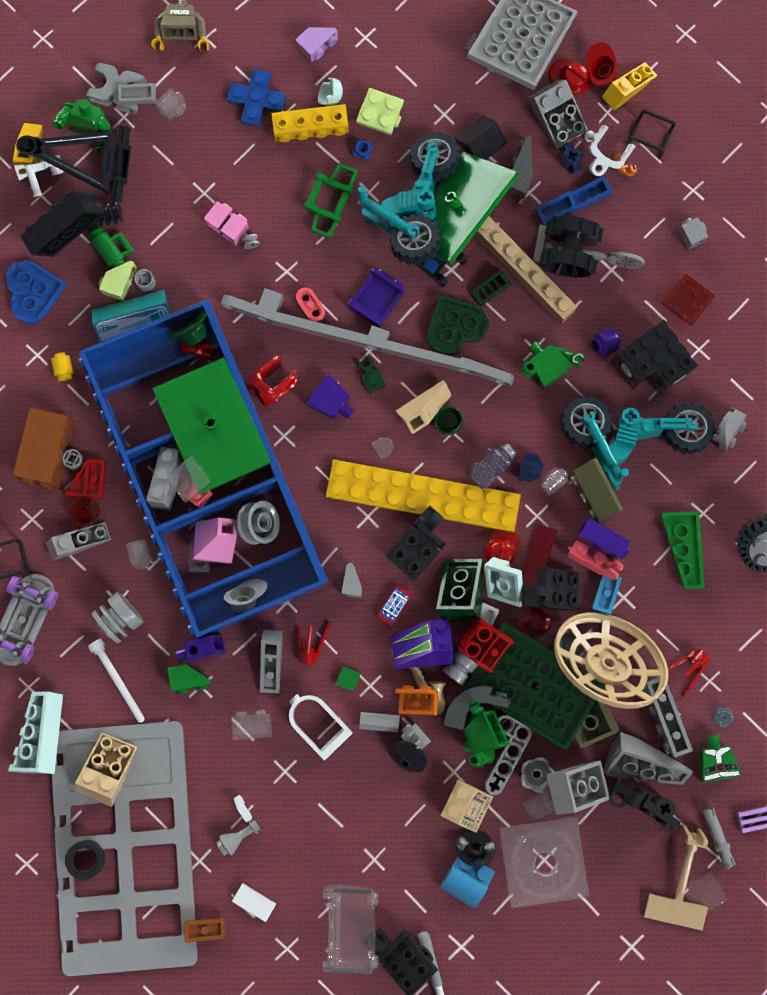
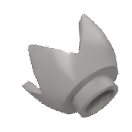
M535 758L523 764L521 769L522 785L537 793H545L549 786L547 775L555 772L549 766L547 759ZM534 771L540 772V776L538 778H534Z

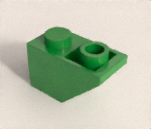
M186 664L167 668L171 691H177V694L188 693V688L196 687V691L208 689L207 685L212 684L211 679L191 665Z

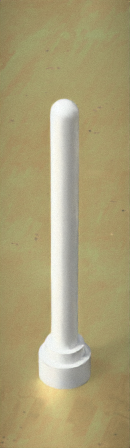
M100 638L88 645L91 653L94 652L95 655H98L136 720L140 723L143 722L145 718L104 651L105 644Z

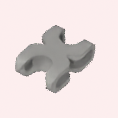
M97 63L95 71L99 77L106 80V84L100 89L89 88L86 93L87 99L104 107L110 106L114 102L119 111L136 114L139 109L137 104H118V85L143 84L148 82L147 79L141 74L128 70L119 76L114 66Z

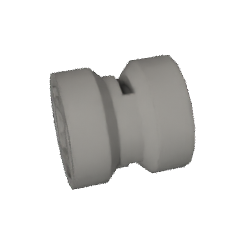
M141 269L136 272L134 280L138 288L143 292L152 291L156 286L153 274L147 269Z
M69 449L63 454L62 461L65 466L77 471L81 469L85 458L77 450Z

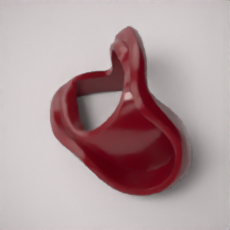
M524 606L527 617L520 620L517 626L518 630L521 632L531 631L538 634L550 630L552 621L546 612L533 606Z

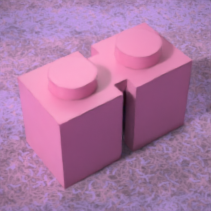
M217 201L205 216L204 221L207 226L218 234L222 232V236L236 246L249 229L247 219L241 214L236 215L232 213V208L226 203L221 204Z

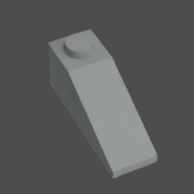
M263 630L260 668L261 693H280L283 631Z

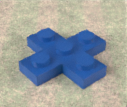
M253 69L249 86L231 82L227 102L244 106L241 119L242 124L260 127L264 110L282 112L285 93L268 90L272 76L271 72Z

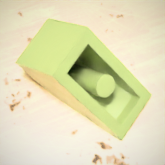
M129 261L107 271L99 281L98 286L101 293L124 301L137 269L135 263Z

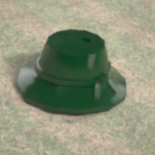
M200 311L194 314L178 328L170 332L168 338L179 339L188 347L196 345L207 336L204 322L207 312Z

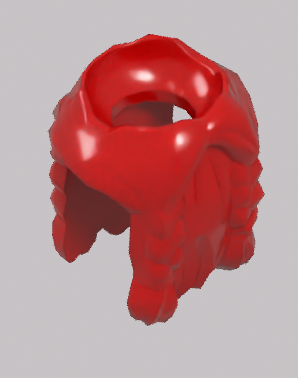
M281 355L275 356L255 371L247 384L251 394L257 396L259 402L265 407H269L276 401H279L298 382L296 371L273 389L263 382L264 379L282 366L281 359L283 357Z

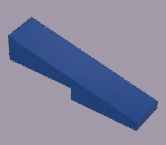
M602 176L571 193L570 191L537 207L536 210L543 224L546 225L547 220H550L552 216L572 214L612 196L613 192L605 176Z

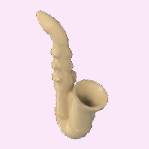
M418 667L410 668L418 688L420 689V686H428V682L424 681V676L421 674L422 671ZM430 681L431 690L438 691L437 715H435L438 716L445 710L443 690L446 682Z

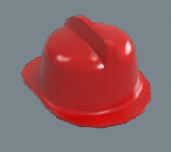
M597 42L593 44L586 55L590 79L598 86L612 84V81L618 74L614 51L608 43Z
M560 59L552 64L550 76L554 82L557 80H567L573 95H581L589 90L591 79L583 65L569 59Z
M495 530L484 550V563L486 564L494 557L508 561L511 566L520 544L517 533L515 531L513 533Z

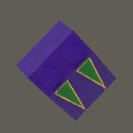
M449 618L429 620L392 635L395 669L454 664Z

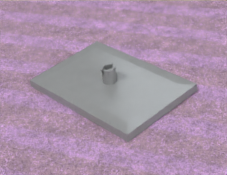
M500 0L468 52L467 58L535 90L578 11L555 0Z

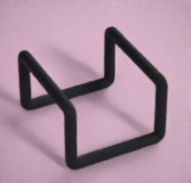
M642 109L627 146L632 141H636L660 151L658 159H661L676 122ZM644 113L672 124L662 148L634 137Z
M14 538L11 540L0 542V546H4L14 542L18 543L25 565V569L0 575V579H4L21 573L30 574V569L26 558L23 542L21 540Z

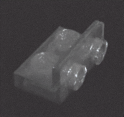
M255 710L254 715H247V711L235 712V716H231L233 740L273 737L271 713H266V710Z

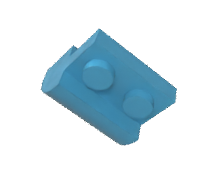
M457 856L440 889L474 909L486 893L495 871L485 865L479 867L467 865Z

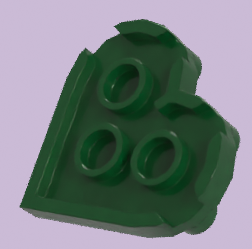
M440 294L428 330L429 346L437 353L454 355L461 349L464 342L478 343L486 335L489 319L482 308Z

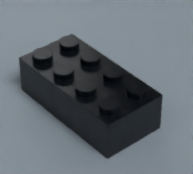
M71 191L65 195L66 198L61 202L54 204L48 213L41 215L34 225L28 226L20 237L30 254L54 257L106 213L95 194Z

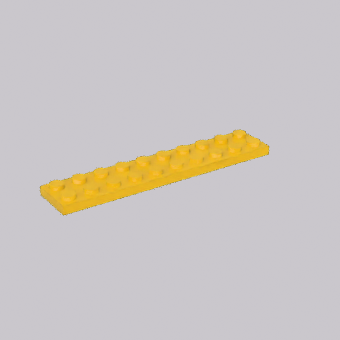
M334 459L326 498L422 515L430 505L444 517L443 520L513 533L515 531L521 494Z

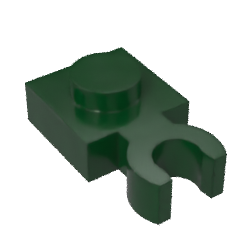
M369 357V366L364 367L360 361L359 368L365 372V374L361 375V378L370 394L386 387V383L379 368L373 370V360Z

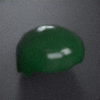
M447 406L441 408L435 415V427L442 434H456L463 426V415L456 407Z

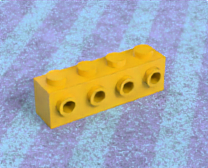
M346 104L272 113L275 141L288 142L290 139L306 140L308 137L324 138L327 135L341 136L349 133Z

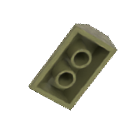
M597 458L571 472V482L574 487H578L580 491L579 497L583 504H587L589 508L588 515L592 520L600 523L623 510Z
M597 700L595 701L575 735L581 748L616 734L619 731L609 706Z

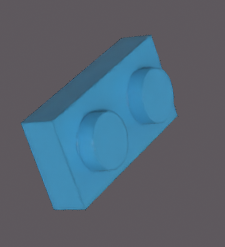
M604 575L601 576L592 606L593 610L609 615L612 614L622 577L618 576L616 580H612Z

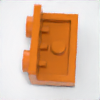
M403 685L402 689H395V693L400 694L398 714L437 715L438 691L431 690V686H420V689H414V686Z

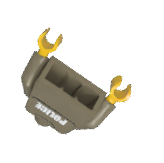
M178 0L177 4L167 5L166 10L156 18L154 29L156 38L151 42L154 49H156V44L160 43V50L163 51L164 43L161 41L162 36V39L198 40V37H200L198 42L199 51L201 52L200 46L202 44L207 45V51L209 50V43L205 40V36H207L205 20L199 12L194 11V6L188 4L186 0Z

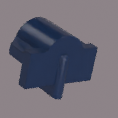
M573 144L564 145L560 149L563 154L560 159L561 165L569 169L571 174L583 170L579 160L584 155V152L576 150Z
M525 452L523 462L520 464L518 481L531 482L540 477L543 463L538 454Z

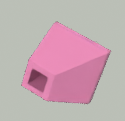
M214 518L196 522L193 560L231 564L237 538L236 520Z

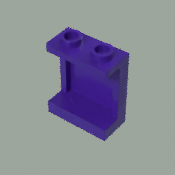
M373 268L371 275L360 291L348 303V309L373 326L381 328L403 296L405 288L397 279L392 280L387 277L388 274L385 271Z

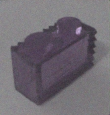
M498 447L488 448L482 454L484 458L480 462L475 461L469 467L471 471L468 475L483 491L513 463Z

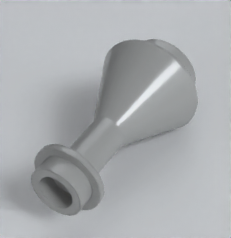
M255 820L248 821L250 825L240 832L219 836L220 840L216 843L224 856L227 854L232 856L242 839L252 832L258 834L260 827Z

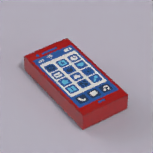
M396 584L376 617L393 627L413 594Z

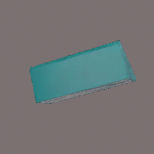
M164 290L91 310L92 323L100 343L171 314Z

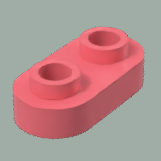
M310 288L298 290L296 300L308 320L321 322L325 318V309L315 293ZM308 296L309 300L303 301L302 298ZM315 311L319 312L317 317H314L312 314Z

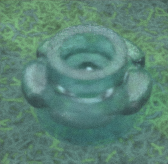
M719 708L715 714L716 723H719L722 727L729 726L734 721L733 712L729 708Z

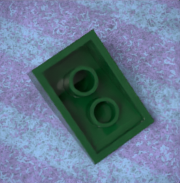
M446 559L436 610L441 619L449 618V621H475L481 616L483 605V559Z

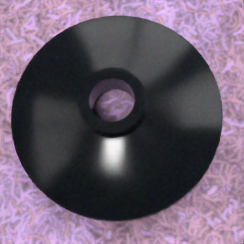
M398 741L391 747V757L402 769L417 773L426 768L427 757L423 750L408 741Z
M469 830L459 836L456 842V852L458 857L467 865L475 867L484 866L493 859L495 844L487 833L477 830V833Z

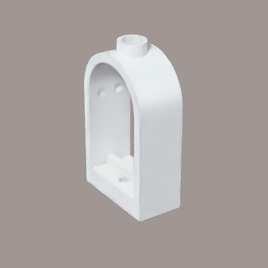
M297 694L289 701L292 705L289 711V720L292 727L324 761L353 733L319 697L313 695L300 697ZM304 700L317 701L342 727L321 749L295 721V709Z

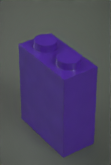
M590 518L583 523L575 537L576 540L616 560L626 557L631 548L628 546L630 543L628 539Z

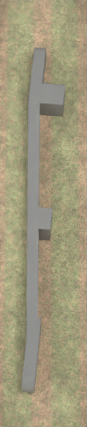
M266 288L263 291L259 305L229 295H224L221 301V305L227 309L276 326L475 375L504 386L511 387L515 378L510 373L464 357L459 359L389 341L390 331L371 326L369 334L365 335L279 313L284 300L283 294Z

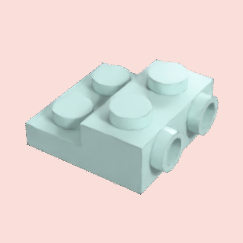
M494 557L491 558L484 565L488 597L521 607L522 571L511 568L508 561Z

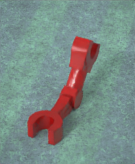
M179 323L172 326L173 330L180 326ZM179 340L184 354L193 353L203 360H210L209 353L205 352L214 351L211 344H199L198 347H188Z

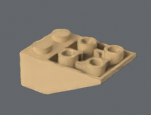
M102 732L75 782L76 792L112 807L138 747Z

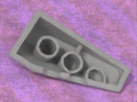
M619 733L612 742L603 770L605 775L621 780H628V777L639 778V781L644 782L647 779H656L659 783L683 785L692 774V770L644 741L624 733Z

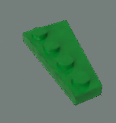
M699 511L660 513L683 589H704Z

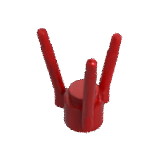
M327 622L316 651L315 648H310L313 626L309 625L307 643L303 650L301 628L297 627V657H300V663L315 664V659L319 660V653L328 633L330 622Z
M698 649L696 652L692 650L687 656L668 666L669 671L691 658L689 662L692 667L684 674V677L687 678L695 669H698L682 694L683 697L687 696L710 661L709 656L701 649Z

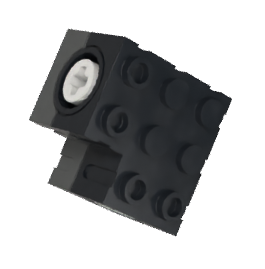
M665 319L659 322L657 326H653L643 333L641 337L630 342L625 348L617 351L612 358L613 363L633 390L650 380L652 385L654 384L657 388L656 390L659 394L671 388L699 366L692 359L685 346L680 343L673 330L669 328Z

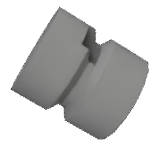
M457 650L453 655L454 664H447L442 671L463 686L469 678L468 673H473L478 664Z

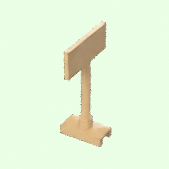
M682 825L680 832L686 842L685 849L687 851L676 896L672 899L649 893L644 917L703 931L708 907L685 902L683 897L694 852H697L698 847L707 849L708 839L702 829L697 828L696 833H691L686 825Z

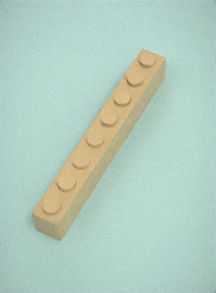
M488 216L474 236L560 325L564 323L575 312L577 306Z

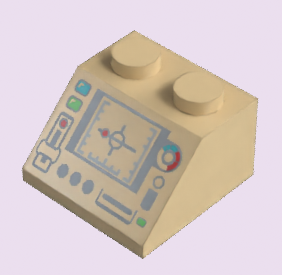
M458 779L441 816L477 833L494 796Z

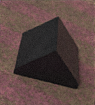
M484 115L455 138V141L467 153L488 160L507 143L498 123Z

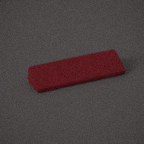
M538 525L522 573L523 586L537 585L538 576H536V568L546 567L558 529Z

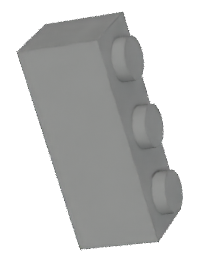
M160 448L146 499L153 509L171 511L184 465V459L179 449Z

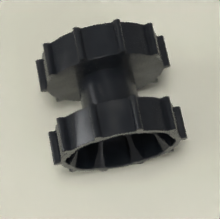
M552 216L550 220H547L545 235H548L550 240L559 242V248H546L545 252H541L539 266L545 272L575 279L590 278L592 274H596L598 260H595L593 255L584 253L583 249L584 246H596L598 242H601L604 228H601L598 222L585 219V217Z

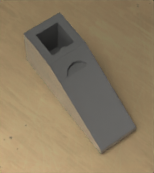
M527 135L525 141L521 140L517 150L520 151L518 158L514 156L510 167L518 173L519 177L507 191L522 199H525L533 180L531 136Z

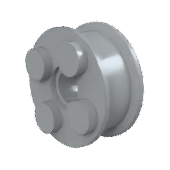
M267 501L244 504L237 514V533L248 544L255 545L272 542L276 538L280 526L277 510Z

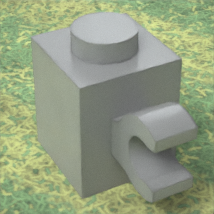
M409 723L401 730L403 732L401 737L404 741L411 742L421 749L431 742L416 723L413 725Z

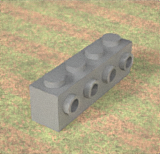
M659 677L647 680L642 692L652 697L658 689ZM667 683L661 696L651 703L648 708L651 716L656 718L657 724L655 727L659 736L662 735L665 742L662 743L666 755L669 754L670 757L675 758L692 752L693 749Z

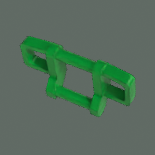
M338 164L331 178L322 173H316V180L308 200L303 204L304 209L315 215L312 225L313 233L328 239L332 238L337 224L340 223V215L347 198L353 191V185L357 177L356 169ZM343 170L353 174L349 186L334 181L339 171ZM322 184L341 192L334 213L321 209L314 204ZM319 217L333 222L328 233L316 229Z

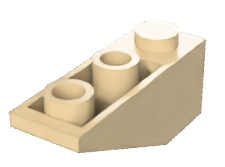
M442 380L396 410L403 425L411 434H414L430 423L452 394L446 382Z

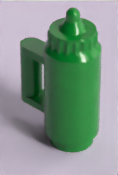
M91 227L92 232L89 236L92 244L111 270L126 263L125 257L132 254L135 250L123 233L120 232L110 237L104 229ZM119 240L125 252L121 253L114 242Z

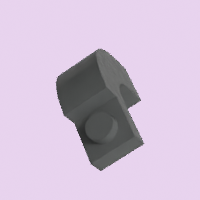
M491 685L470 688L453 700L447 710L444 726L461 730L465 729L470 713L468 705L473 701L479 700V703H489L508 708L512 698L507 697V694L503 692L493 694L494 686Z

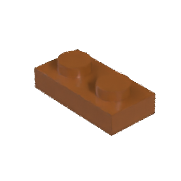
M224 917L184 921L185 943L225 939Z

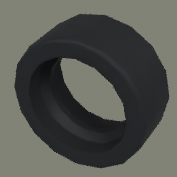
M83 840L74 844L65 856L67 871L79 880H87L96 876L105 864L103 848L91 840ZM82 848L93 850L97 857L95 867L88 872L78 870L74 864L75 853Z

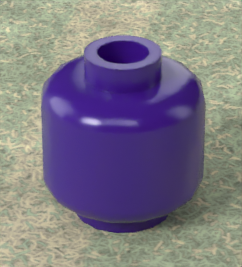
M612 329L598 332L592 339V348L601 356L617 352L620 347L621 337Z

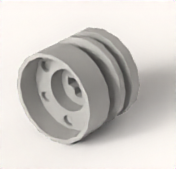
M117 591L107 599L111 608L108 609L104 605H100L99 608L103 615L95 610L92 612V616L102 632L119 644L123 640L118 632L127 637L128 632L125 626L135 630L144 623V620L132 604Z

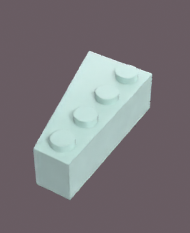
M32 692L25 714L27 720L24 727H21L19 734L22 736L19 747H15L13 754L16 755L13 764H10L8 771L41 774L55 773L63 700L62 694Z

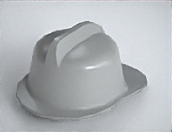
M262 579L247 580L224 594V600L230 604L235 615L254 609L257 598L266 592L267 583Z

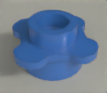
M357 140L353 156L369 160L373 144Z

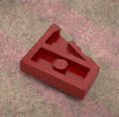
M86 459L81 466L80 472L73 479L72 485L66 490L65 496L103 499L107 461Z

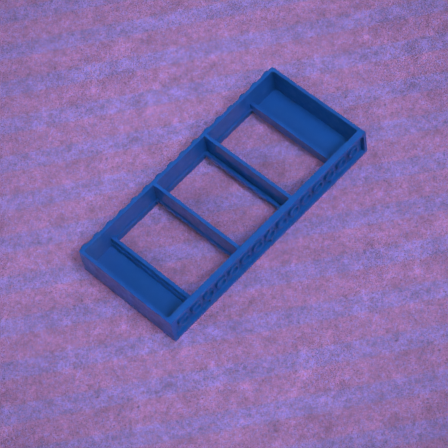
M209 299L79 351L81 358H78L85 372L89 374L86 375V379L93 391H96L93 393L94 399L100 408L102 407L103 409L100 410L101 416L107 425L110 426L107 430L111 439L117 443L114 447L118 456H120L121 460H124V463H122L124 472L132 479L129 481L132 491L139 496L136 499L140 510L142 509L146 513V516L143 517L147 527L153 530L154 534H151V538L154 544L161 550V552H158L161 562L168 567V570H166L169 581L175 584L176 588H173L177 600L182 601L183 606L180 608L183 616L187 619L189 618L191 624L188 625L192 636H196V638L209 636L329 585ZM206 311L207 315L204 322L207 336L194 346L211 344L214 349L213 352L221 349L271 460L269 465L274 476L208 503L202 508H196L163 523H159L153 508L146 501L147 493L136 469V464L159 455L161 447L174 449L178 445L171 432L129 450L107 396L200 358L193 353L184 354L179 339H169L168 335L173 331V325L178 323L181 325L194 314ZM210 422L208 426H213L214 422ZM280 488L304 546L188 594L164 535L265 492ZM247 580H264L267 583V590L262 596L257 598L254 609L235 615L230 604L224 600V594Z

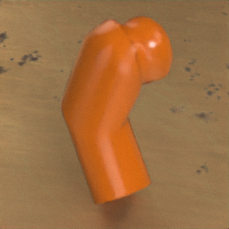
M622 154L614 155L613 160L619 161ZM625 163L620 169H616L618 173L627 177H632L637 172L635 165H627Z

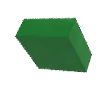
M343 666L336 685L354 692L361 673Z

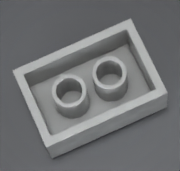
M601 760L581 763L547 775L556 815L575 813L610 800Z

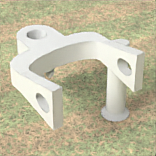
M602 125L598 133L587 131L584 135L587 142H592L589 146V151L595 159L589 165V171L595 176L603 175L608 167L620 169L636 147L634 144H628L619 161H613L604 156L598 150L597 144L609 128L606 125Z
M37 159L35 164L14 165L19 180L28 176L34 193L33 197L43 195L35 172L50 167L52 175L63 173L62 170L41 159ZM24 168L26 173H19V169Z

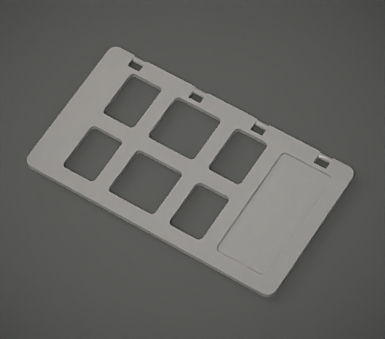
M178 721L59 731L57 754L63 753V765L57 766L56 756L55 773L52 774L63 973L67 976H80L194 965L198 959L197 942L185 943L184 921L196 919L182 724ZM103 732L137 746V751L123 785L114 801L116 832L114 834L74 837L72 835L71 807L73 805L101 803L77 793L75 790V782L101 733ZM167 797L173 799L175 827L173 829L133 832L131 830L130 801ZM60 815H66L67 827H60ZM83 840L94 841L103 849L115 848L118 854L119 893L77 897L75 895L74 877L67 871L65 866V856L68 850L74 844ZM174 843L177 849L179 887L169 890L136 892L134 890L132 848L134 846ZM82 848V849H79L78 851H87V850H91V849H89V848ZM69 877L70 889L63 888V878ZM167 904L180 905L181 935L143 939L137 937V907ZM119 909L121 911L122 940L84 944L78 942L76 918L78 912ZM73 940V952H67L66 941Z

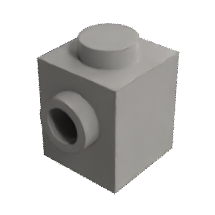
M698 217L693 220L688 218L681 223L682 225L678 229V233L687 250L707 240L706 226Z

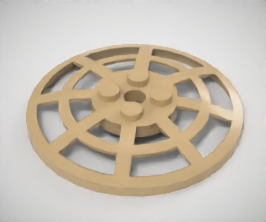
M583 613L569 618L557 632L554 650L558 664L572 684L589 697L613 707L625 709L640 708L655 702L666 688L668 667L662 652L646 633L630 622L604 613ZM586 622L602 623L601 633L591 632L582 635L576 625ZM610 625L629 633L637 641L630 646L623 640L609 635ZM568 629L571 630L576 638L571 644L569 652L559 647L561 638ZM601 639V644L591 647L586 640ZM609 641L619 645L625 650L622 652L619 649L610 646ZM579 644L587 652L585 658L575 655V650ZM645 646L653 656L658 670L646 669L643 659L637 653L641 647ZM562 656L570 660L572 669L579 678H576L570 672ZM630 656L635 659L639 669H632L628 659ZM576 663L585 665L588 674L583 676ZM630 675L641 677L637 687L627 681ZM648 677H659L658 689L652 697L642 692ZM596 679L600 683L605 684L606 691L593 685L591 681ZM622 685L630 692L615 693L613 686ZM594 691H596V692H598V693H601V694H603V695H606V696H608V698H606V697H604V696H602V695H599V694L595 693ZM636 695L645 700L640 702L617 701V698H628Z

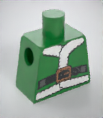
M719 735L707 736L709 748L699 749V780L701 782H710L741 777L731 746H721Z

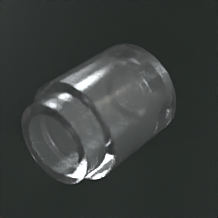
M555 467L542 478L540 485L550 495L568 482L567 477L569 475L562 467Z

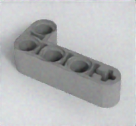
M500 715L498 719L501 721V719L507 718L510 722L509 727L503 729L505 735L509 736L508 741L510 744L503 747L484 783L486 791L491 795H498L502 792L532 735L528 726L507 715ZM520 728H524L527 731V735L523 739L517 737V731ZM511 745L517 747V754L515 756H509L507 753ZM501 763L508 765L506 773H499L498 766ZM494 773H496L499 777H502L503 780L501 781L500 779H498V781L496 782L498 788H494L491 791L489 783L495 782L496 777L493 775Z

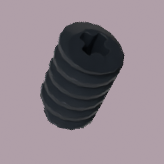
M114 200L113 206L107 201L106 207L103 206L102 202H99L106 214L92 224L91 227H96V223L101 227L104 221L107 225H110L111 219L114 224H118L119 219L124 223L122 209L117 200Z

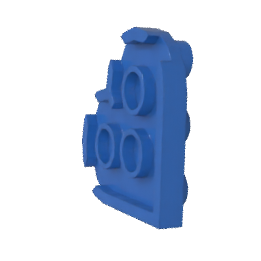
M29 260L14 263L6 273L8 289L13 293L11 299L13 314L20 321L27 324H38L49 313L68 285L60 278Z

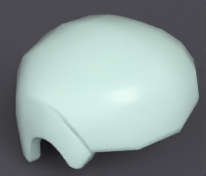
M328 78L330 82H323L321 85L318 103L324 106H335L342 98L343 88L339 80Z

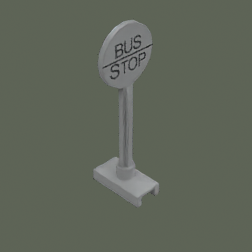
M543 225L539 227L533 262L539 268L541 252H545L546 248H559V245L547 242V235H545L546 226ZM583 249L584 253L593 255L595 260H607L612 265L637 269L645 265V260L635 254L625 252L604 254Z

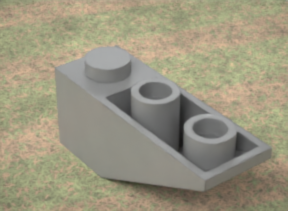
M103 522L51 537L46 542L50 557L54 561L112 539L106 523Z

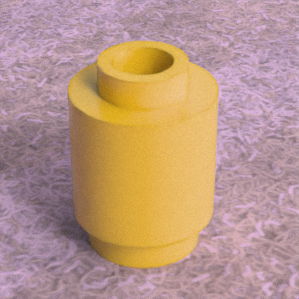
M65 352L54 354V358H51L54 377H57V381L71 380L73 368L70 355H66Z

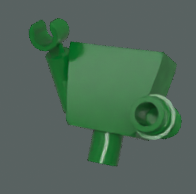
M86 99L77 100L75 104H63V108L54 115V121L52 122L53 126L57 129H63L68 122V130L78 134L107 132L111 129L110 123L106 120L102 109L91 105ZM101 142V144L95 148V153L97 155L101 153V150H103L104 142Z
M535 342L528 348L534 357L530 361L523 363L522 373L527 378L535 376L541 389L544 390L571 370L573 367L572 363L579 369L581 366L578 362H586L582 354H575L559 346L549 345L543 350L540 344Z
M476 700L468 705L472 714L468 721V726L464 729L467 740L462 743V746L466 752L471 750L473 752V755L469 757L470 765L480 768L486 763L494 761V750L507 746L510 743L495 711L482 712L484 708L480 707L479 700Z

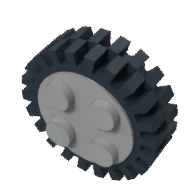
M764 514V519H761L759 515L756 516V522L752 519L748 521L750 526L744 524L742 526L743 531L739 530V537H737L736 541L744 564L748 565L752 570L755 568L757 572H761L763 568L766 573L767 514Z

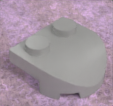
M733 407L721 421L719 430L713 438L714 441L719 443V449L723 452H726L728 447L732 449L737 441L735 436L738 432L742 433L747 425L745 422L746 414Z

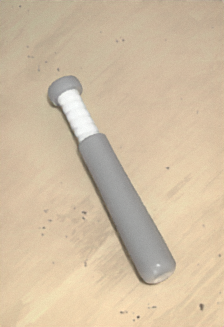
M427 931L420 932L418 934L419 944L430 951L433 956V964L438 969L430 935ZM438 969L430 979L433 988H435L436 995H444Z

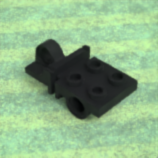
M430 505L413 523L416 529L414 530L410 527L386 554V557L414 582L440 553L437 547L443 550L447 545L433 533L444 517Z
M549 567L536 568V576H538L537 585L522 586L523 606L578 610V571L552 569Z
M614 781V786L609 794V801L612 805L620 808L628 804L635 809L640 805V811L652 818L655 815L657 817L656 821L669 829L671 826L676 829L681 822L673 817L675 805L671 800L661 796H652L639 788L634 792L619 781ZM618 792L624 796V800L620 804H616L613 799L614 795ZM661 804L664 805L663 810L659 808Z
M379 927L365 940V943L373 951L374 960L377 963L386 961L383 967L406 995H413L438 971L437 967L433 964V956L427 948L415 942V937L408 938L412 934L410 931L407 932L405 930L401 932L391 942Z

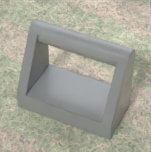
M348 563L344 576L342 595L362 599L363 590L355 567L352 563Z

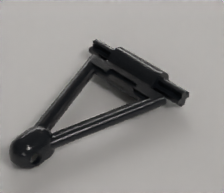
M119 127L118 143H114L116 131L43 139L25 135L18 139L16 148L21 154L37 157L107 194L109 182H112L111 201L117 200V202H122L123 187L127 184L131 146H129L130 127ZM104 142L100 179L46 152V148Z

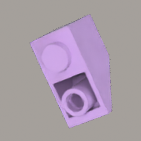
M309 27L295 40L296 48L312 63L315 59L321 58L328 47L336 44L338 32L336 28Z

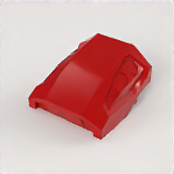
M479 617L463 635L458 645V650L473 662L492 673L500 657L514 641L491 626L482 617Z

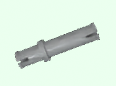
M714 807L701 811L714 841L715 852H718L723 868L726 869L736 865L730 851L731 846L725 839Z

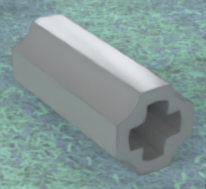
M361 712L359 729L398 733L400 715Z

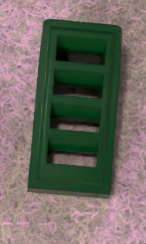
M500 269L470 292L482 307L511 287L512 283ZM498 277H500L501 280L504 282L503 286H501L498 282ZM492 281L496 284L498 290L495 291L490 284ZM486 285L488 286V288H489L490 291L492 292L491 295H489V294L487 293V291L485 290L484 287H485ZM479 290L483 292L486 299H482L478 293Z

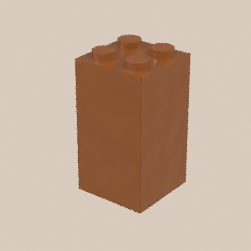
M30 408L13 476L17 477L18 481L24 485L34 486V484H37V486L53 491V487L59 489L65 467L62 457L65 451L69 450L76 423L66 415Z

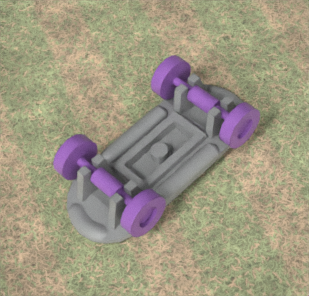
M31 574L22 580L20 576L14 575L7 586V593L13 596L0 623V662L4 665L16 666L21 663L27 664L30 661L35 649L33 644L45 617L57 601L58 592H55L53 583L49 578L40 574Z

